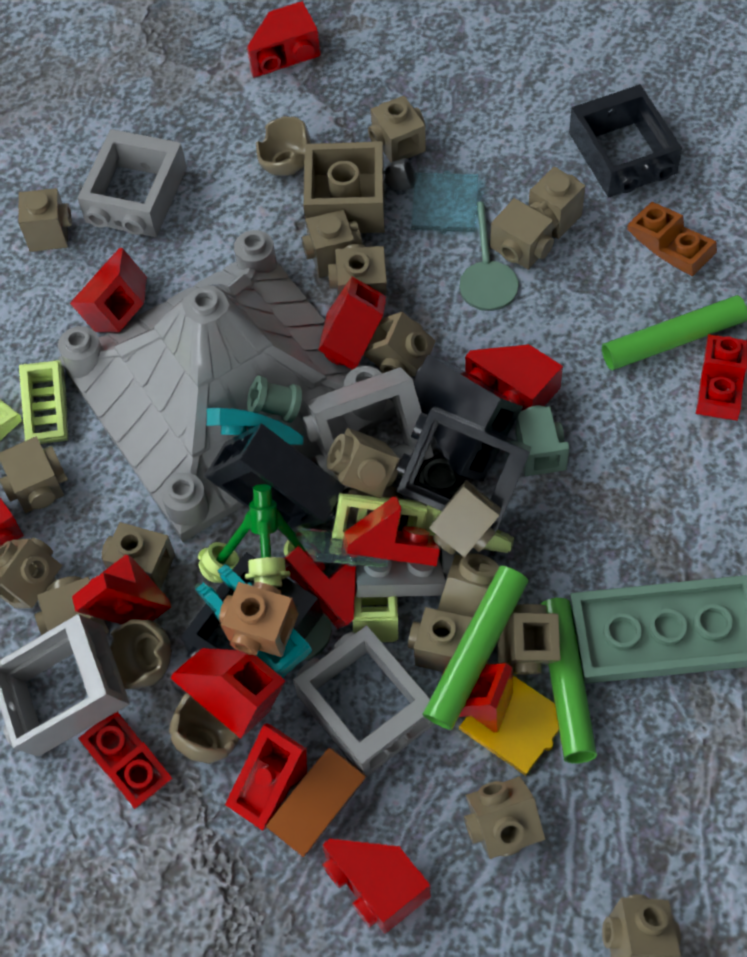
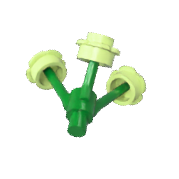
M259 484L253 487L254 501L250 502V511L246 513L237 531L227 544L215 542L208 548L202 549L198 554V559L200 560L198 566L202 575L207 580L214 583H222L223 581L217 570L224 564H227L231 569L239 562V557L234 550L248 531L251 530V532L260 535L261 558L248 561L249 573L245 574V579L254 581V583L263 582L279 588L282 587V579L290 576V571L285 570V558L271 557L270 534L279 529L288 539L284 546L285 556L294 548L300 546L304 552L307 549L314 552L321 561L325 554L324 540L321 536L313 535L308 530L295 533L283 519L280 511L277 509V503L272 500L271 486Z

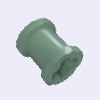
M258 375L249 389L247 410L258 414L262 411L281 416L284 422L292 423L296 419L301 406L302 389L296 384L285 387L269 383L265 376Z

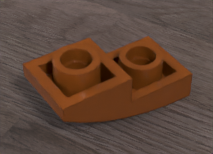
M654 202L648 204L627 224L628 231L645 247L667 263L691 276H694L717 253V243L715 240L684 227L682 214Z
M329 747L289 795L266 827L302 857L306 856L333 819L341 813L367 778V775L333 748Z

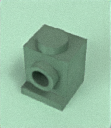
M537 405L520 411L515 426L516 440L531 446V452L523 468L524 475L532 476L567 470L569 445L568 442L564 441L561 422H554L551 407Z

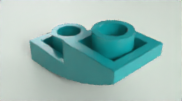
M207 408L206 426H221V435H239L247 431V427L249 430L262 423L288 444L303 445V436L280 421L265 415L231 408Z

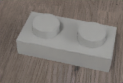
M350 554V558L356 557V598L442 596L446 581L439 557L437 566H429Z

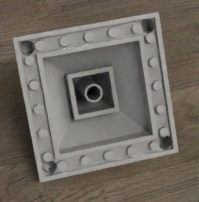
M260 230L244 232L236 239L234 243L236 262L228 265L224 270L201 280L195 286L167 299L166 302L158 304L138 315L134 320H130L120 332H108L107 335L98 338L97 333L91 328L76 326L64 332L58 341V349L61 354L58 359L61 361L64 371L182 542L244 506L204 477L223 444L237 436L221 435V426H206L207 408H231L248 411L247 398L249 389L258 375L265 376L269 383L289 387L291 384L299 385L302 389V401L298 415L292 423L284 422L281 416L262 411L259 414L280 421L303 436V445L291 446L316 463L314 456L321 453L317 440L313 442L309 440L302 418L308 416L304 401L382 374L378 369L370 366H361L360 363L353 370L345 365H336L329 361L324 353L318 350L325 320L313 305L308 302L304 294L291 281L287 273L276 261L274 243L271 236ZM388 398L329 419L327 421L333 441L339 434H345L347 427L364 434L396 415L393 402Z

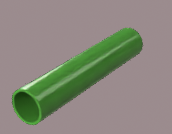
M735 295L602 344L603 358L610 370H616L708 336V334L712 335L747 322V307L743 299L739 295Z
M499 566L422 713L426 719L447 730L453 729L529 582L520 572L507 566Z
M551 598L543 601L541 605L547 606V613L558 614L560 661L548 664L563 757L567 763H585L595 759L597 751L571 604L566 598Z

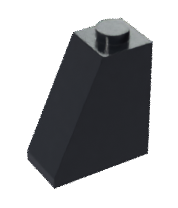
M427 355L423 365L418 369L413 382L423 414L429 415L430 410L435 406L505 436H508L523 408L520 404L455 365ZM442 424L438 425L434 434V438L454 472L464 477L484 481L500 451L499 448Z

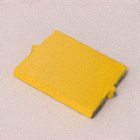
M513 675V694L498 733L492 732L472 716H467L459 726V730L526 776L543 752L552 749V740L559 732L555 703Z

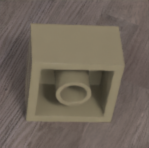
M383 141L305 144L303 199L305 219L344 209L348 222L355 220L358 223L360 233H385Z

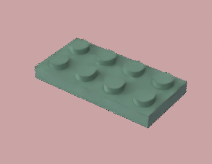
M747 575L570 593L569 601L585 684L747 667Z

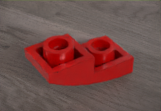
M708 334L695 414L738 421L741 410L743 382L747 369V340Z
M118 711L96 723L78 737L81 744L134 809H137L172 780L170 774L146 744L138 738Z

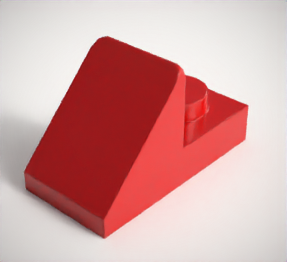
M396 496L347 529L343 536L346 554L437 566L440 548L432 539L433 536L429 535V531L425 529L406 526L403 527L402 531H397L401 505Z
M297 546L284 557L285 570L290 571L292 580L319 599L324 615L337 629L347 626L354 619L355 556L342 563L329 577L323 573L326 569L324 563L309 549L304 552L300 546Z
M124 555L100 575L92 578L86 586L72 596L75 612L121 625L131 619L154 621L171 608L170 600L129 555Z
M507 663L485 665L459 717L472 716L492 732L498 733L513 694L512 667Z
M264 724L225 805L262 831L265 830L267 824L281 807L290 787L301 781L307 774V748L271 724Z

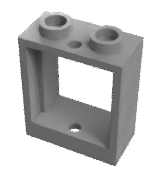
M110 129L77 198L85 223H90L100 228L109 227L124 230L134 235L143 234L157 237L187 169L182 144L180 142ZM117 166L157 174L144 203L104 196Z
M401 367L304 401L308 416L302 418L309 440L311 442L317 440L321 453L314 456L316 465L337 481L339 479L334 472L327 469L328 453L334 442L327 420L392 397L404 439V444L391 448L399 458L398 465L404 453L412 456L418 440L412 438L411 434L422 412L413 379ZM431 444L424 460L434 457Z
M80 614L68 619L0 660V709L5 722L3 732L13 749L39 757L130 705L103 626ZM74 654L88 698L40 725L26 681Z
M367 625L357 633L352 631L342 636L334 645L333 651L320 660L315 658L307 662L298 671L297 677L293 679L297 697L348 760L367 776L435 725L422 715L430 700L429 697ZM368 653L410 704L359 742L319 694L317 689Z

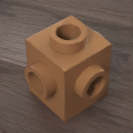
M238 582L233 596L228 595L223 601L219 621L233 648L250 655H257L260 650L282 657L298 617V612L293 599L281 595L280 590L274 586L263 582H255L254 586Z

